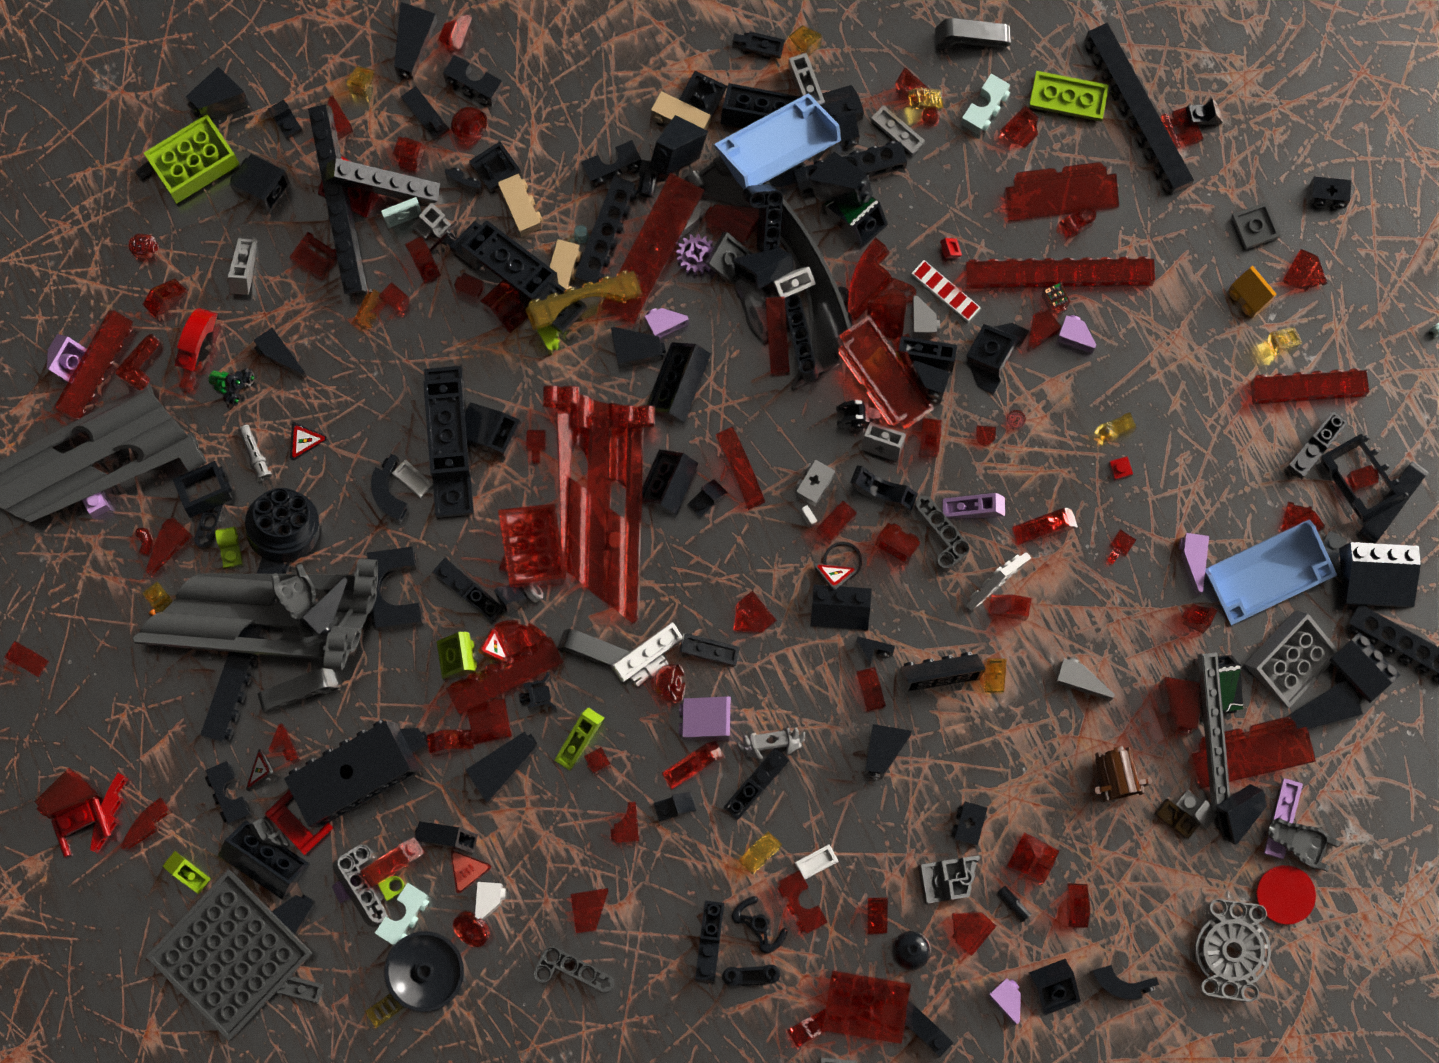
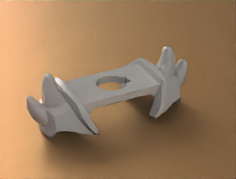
M796 727L793 732L790 731V728H783L782 731L759 735L754 732L750 734V738L745 735L743 743L737 742V746L745 757L750 756L763 759V756L760 754L761 750L784 746L787 747L785 755H788L798 748L801 749L805 732L799 735ZM770 737L779 739L771 744L766 742Z

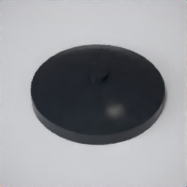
M430 931L415 932L400 939L389 951L384 965V980L390 995L401 1006L417 1012L434 1011L447 1005L459 992L464 978V964L457 947L441 934Z

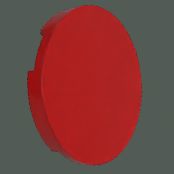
M1290 865L1277 866L1268 870L1260 878L1256 891L1257 904L1262 905L1266 909V917L1277 924H1295L1304 920L1312 912L1316 902L1315 886L1311 878L1301 869Z

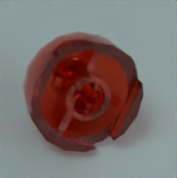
M474 107L460 109L453 115L451 121V131L454 137L467 145L477 143L483 136V134H480L482 129L487 127L486 114Z
M680 664L664 665L655 673L654 678L651 680V687L660 700L669 703H679L678 701L683 700L685 682L682 683L681 676H685Z

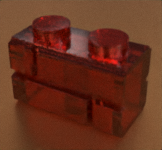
M842 501L817 527L816 532L831 545L849 526V523L856 518L857 512L845 501Z

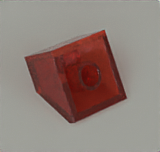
M887 523L877 537L875 546L908 565L921 542L918 541L919 538L916 535L903 532L899 525Z

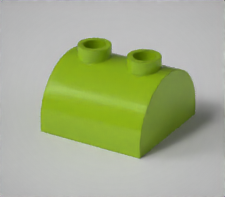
M457 632L436 641L442 679L458 678L475 673L477 661L473 658L474 642L471 640L469 632Z

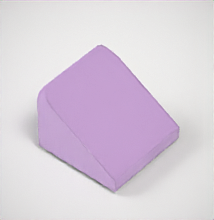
M355 878L350 879L353 886L358 885ZM340 881L332 885L339 903L350 899Z

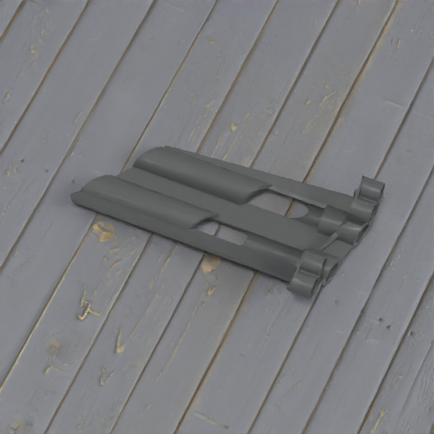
M144 378L129 386V393L0 460V508L20 519L32 522L180 457L189 472L207 462L202 451L199 449V444L192 432L186 434L153 394L154 392L149 381ZM83 431H86L90 437L89 441L64 454L52 448ZM123 448H131L138 453L135 461L110 474L101 472L91 466Z
M357 558V568L354 574H307L314 588L321 589L325 593L331 590L344 577L347 580L334 620L329 625L331 629L323 636L319 634L316 637L306 638L301 635L296 623L280 603L274 602L276 595L273 591L271 574L198 573L180 587L176 594V599L163 612L154 614L146 621L140 632L133 637L135 644L324 659L323 669L343 670L349 653H353L357 648L361 637V629L376 601L378 561ZM278 574V577L282 581L297 574ZM249 624L282 627L283 635L279 640L238 637L241 631Z

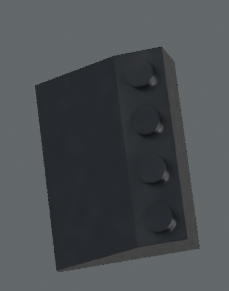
M1350 542L1339 548L1344 604L1411 608L1415 606L1421 567L1419 546Z
M972 652L960 654L961 657L953 658V655L941 657L942 660L934 661L933 658L925 659L920 664L907 662L900 668L903 691L905 693L980 680L985 672V666L978 654L972 655Z

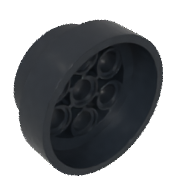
M275 488L265 492L254 500L247 510L245 529L248 543L258 555L274 562H290L305 556L317 543L320 532L319 515L315 505L306 496L292 489Z

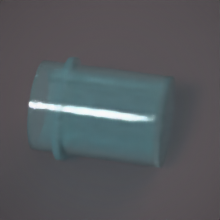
M584 225L576 226L574 229V239L579 243L586 242L589 238L587 228Z

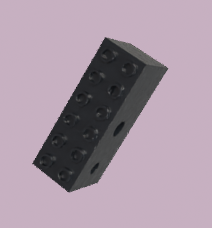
M379 720L373 724V728L370 730L364 729L356 734L357 737L354 739H346L339 743L340 747L334 750L333 748L328 749L322 753V757L307 761L305 763L306 766L299 769L298 767L288 772L289 775L284 780L308 827L321 828L328 822L330 823L421 771L397 723Z

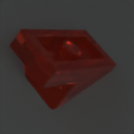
M907 68L903 69L895 82L896 93L906 94L917 105H922L930 92V89Z
M14 641L5 655L6 659L38 678L49 662Z
M281 723L278 725L269 751L273 753L285 747L282 751L286 760H290L295 764L301 760L285 725Z
M888 897L868 898L866 903L867 933H887Z

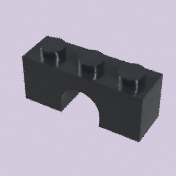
M454 55L443 72L445 82L452 87L457 86L461 88V91L467 95L472 94L476 96L483 104L489 103L493 105L503 89L502 80L487 72L480 80H470L468 78L472 70L470 63Z
M633 140L615 147L618 159L613 164H604L599 155L581 162L582 170L590 187L602 186L607 180L613 179L614 176L620 178L623 173L628 171L634 172L640 168L642 160Z
M228 761L205 770L207 773L205 780L209 788L213 787L215 794H212L216 805L220 804L222 808L220 815L224 823L228 822L232 826L253 816L243 796L237 799H229L227 797L228 786L238 781Z

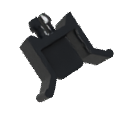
M546 672V676L541 681L523 683L524 689L529 693H520L519 700L521 704L530 701L527 705L529 711L546 707L551 708L555 713L558 711L557 707L549 702L551 700L550 690L548 686H545L551 678L549 672Z

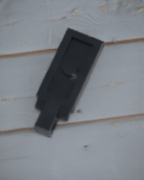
M751 31L744 33V35L734 33L732 44L741 46L742 50L781 59L785 43L784 39Z

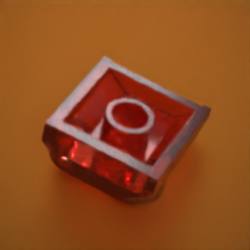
M493 699L490 702L467 706L474 745L512 738L505 699Z

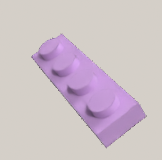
M1285 778L1282 779L1272 821L1276 818H1281L1293 823L1303 786L1302 783ZM1268 835L1264 854L1283 860L1286 848L1272 840Z

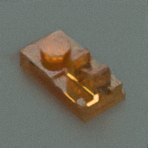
M375 289L368 290L352 324L362 325L367 329L372 328V325L368 323L366 318H377L370 310L377 306L380 300L378 298L380 292Z

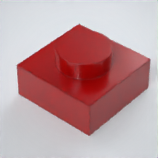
M944 238L940 240L945 258L957 259L962 256L957 238Z
M1128 456L1109 461L1114 481L1133 475Z

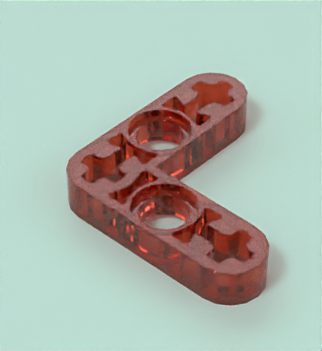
M153 334L147 335L117 368L116 375L139 391L144 389L149 384L150 378L139 368L157 349L160 340Z

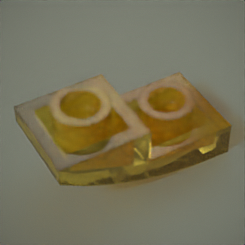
M158 581L142 593L157 613L163 612L173 602Z
M768 831L739 859V862L751 874H754L766 864L767 859L781 848L782 844Z

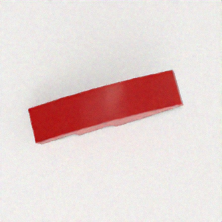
M119 772L107 790L101 804L110 833L119 822L113 815L124 800L118 794L128 780ZM96 821L90 850L98 853L107 838H103L98 821Z

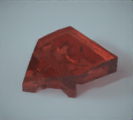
M1300 249L1283 279L1285 284L1304 289L1305 292L1309 288L1320 284L1322 286L1328 284L1318 256L1303 249Z
M1288 502L1281 531L1284 532L1309 519L1315 525L1318 532L1323 530L1325 525L1316 512L1312 510L1311 506L1303 507L1294 505L1293 502Z
M751 591L736 605L734 630L763 633L778 621L754 591Z
M982 912L952 913L954 928L952 938L955 939V942L965 952L972 956L997 925Z

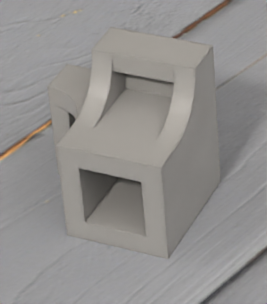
M430 203L411 227L426 240L431 233L439 239L451 224L445 218V214L434 204Z

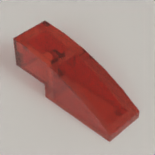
M162 797L149 805L132 824L121 844V848L127 852L159 831L160 829L156 823L172 813V810Z

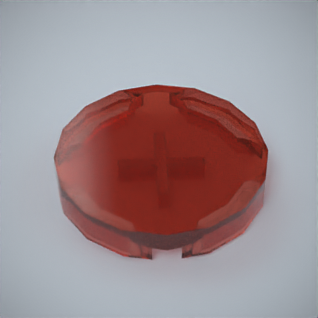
M465 911L459 913L453 920V928L457 936L470 946H483L490 937L488 925L483 919L474 917L476 914Z

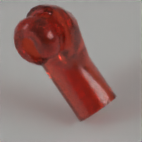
M144 527L138 528L135 531V535L142 542L138 553L148 556L153 538L148 529Z

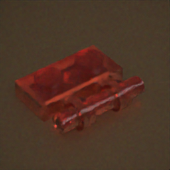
M1186 107L1173 111V119H1169L1167 113L1160 116L1177 149L1181 147L1179 141L1183 140L1185 147L1204 139L1198 125H1189ZM1174 126H1177L1180 134L1175 133Z

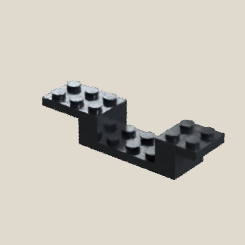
M487 220L482 225L474 221L450 245L451 251L476 270H479L484 265L517 290L520 303L562 335L588 309L584 302L559 284L557 272Z
M462 365L424 369L425 381H423L435 516L436 518L473 515L474 503L470 458L467 447Z

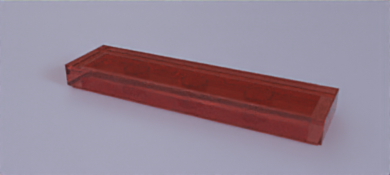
M765 298L771 374L790 372L785 298Z

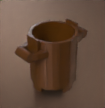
M1123 746L1115 747L1114 750L1105 752L1102 756L1100 752L1095 753V761L1102 787L1097 786L1093 788L1090 794L1092 796L1101 794L1103 802L1136 794L1142 795L1145 793L1144 787L1152 784L1153 780L1151 777L1139 780L1133 751L1130 746L1125 748L1126 751H1124Z

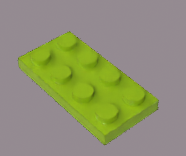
M1036 71L1029 108L1102 122L1109 85Z

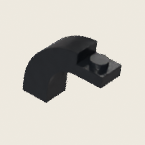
M391 454L389 458L386 457L383 461L382 470L375 467L371 478V491L381 512L392 521L401 524L409 506L407 503L395 498L389 491L392 473L400 462L397 456Z
M859 465L856 466L850 481L856 487L855 490L863 495L899 509L911 511L918 495L909 486L881 479L865 467Z

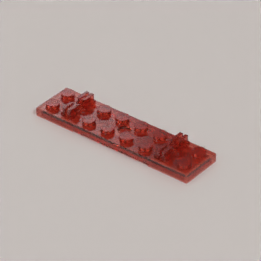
M670 173L601 305L602 308L635 325L704 193L703 189ZM651 245L656 246L654 252L649 251Z

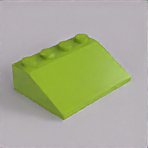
M208 114L144 152L145 157L176 204L240 165L234 152Z

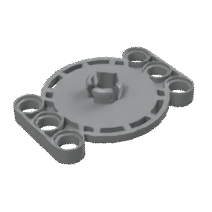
M1215 899L1208 906V911L1214 918L1201 928L1195 944V956L1198 966L1207 977V979L1201 982L1200 991L1207 997L1253 1002L1259 996V990L1253 983L1264 975L1271 957V946L1268 936L1258 924L1265 920L1267 911L1262 905ZM1214 903H1220L1223 906L1222 913L1217 914L1213 911ZM1235 905L1240 906L1243 910L1240 917L1232 913ZM1258 908L1262 911L1261 919L1253 918V909ZM1210 925L1212 928L1207 932L1206 936L1202 935L1204 930ZM1260 932L1263 935L1266 944H1264L1263 939L1259 934ZM1201 939L1203 940L1202 952L1199 953V943ZM1230 943H1233L1238 948V951H1240L1236 958H1232L1227 954L1226 949ZM1265 949H1267L1266 962L1264 961ZM1200 957H1203L1207 969L1203 967ZM1261 965L1264 966L1261 973L1256 977L1255 973L1260 969ZM1211 971L1214 975L1210 976L1208 973ZM1206 982L1214 984L1215 990L1213 993L1205 991L1204 985ZM1228 984L1232 985L1235 989L1232 996H1228L1224 992V987ZM1247 987L1254 990V997L1251 999L1246 998L1244 995V990Z

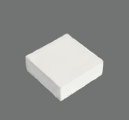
M808 505L801 509V515L809 528H813L817 525V519Z

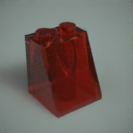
M1164 677L1159 682L1158 688L1171 732H1177V736L1188 737L1198 728L1202 700L1200 683Z
M68 768L34 802L38 805L36 809L44 817L56 819L85 803H90L94 799H99L100 803L104 799L76 771Z

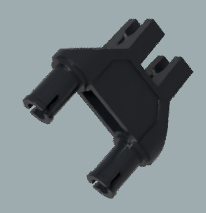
M775 965L743 968L729 967L724 970L722 980L727 986L731 987L768 985L776 983L781 973Z

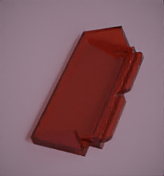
M1101 162L1065 166L1062 172H1057L1054 168L1018 172L1013 180L1014 186L1006 187L1004 191L1008 222L1119 208L1117 174H1107V166L1104 167Z
M869 315L840 335V338L845 343L838 348L840 357L858 383L866 387L868 397L887 424L894 426L900 422L904 429H907L934 410L930 401Z
M1291 717L1252 725L1248 732H1243L1240 728L1224 732L1229 782L1316 762L1307 727L1297 729L1296 723ZM1205 736L1201 738V743H1199L1200 752L1191 754L1200 789L1210 787Z

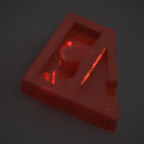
M608 888L570 894L576 934L596 931L609 892Z

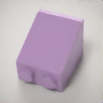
M731 697L684 698V704H680L679 715L683 716V723H679V735H683V740L729 741Z

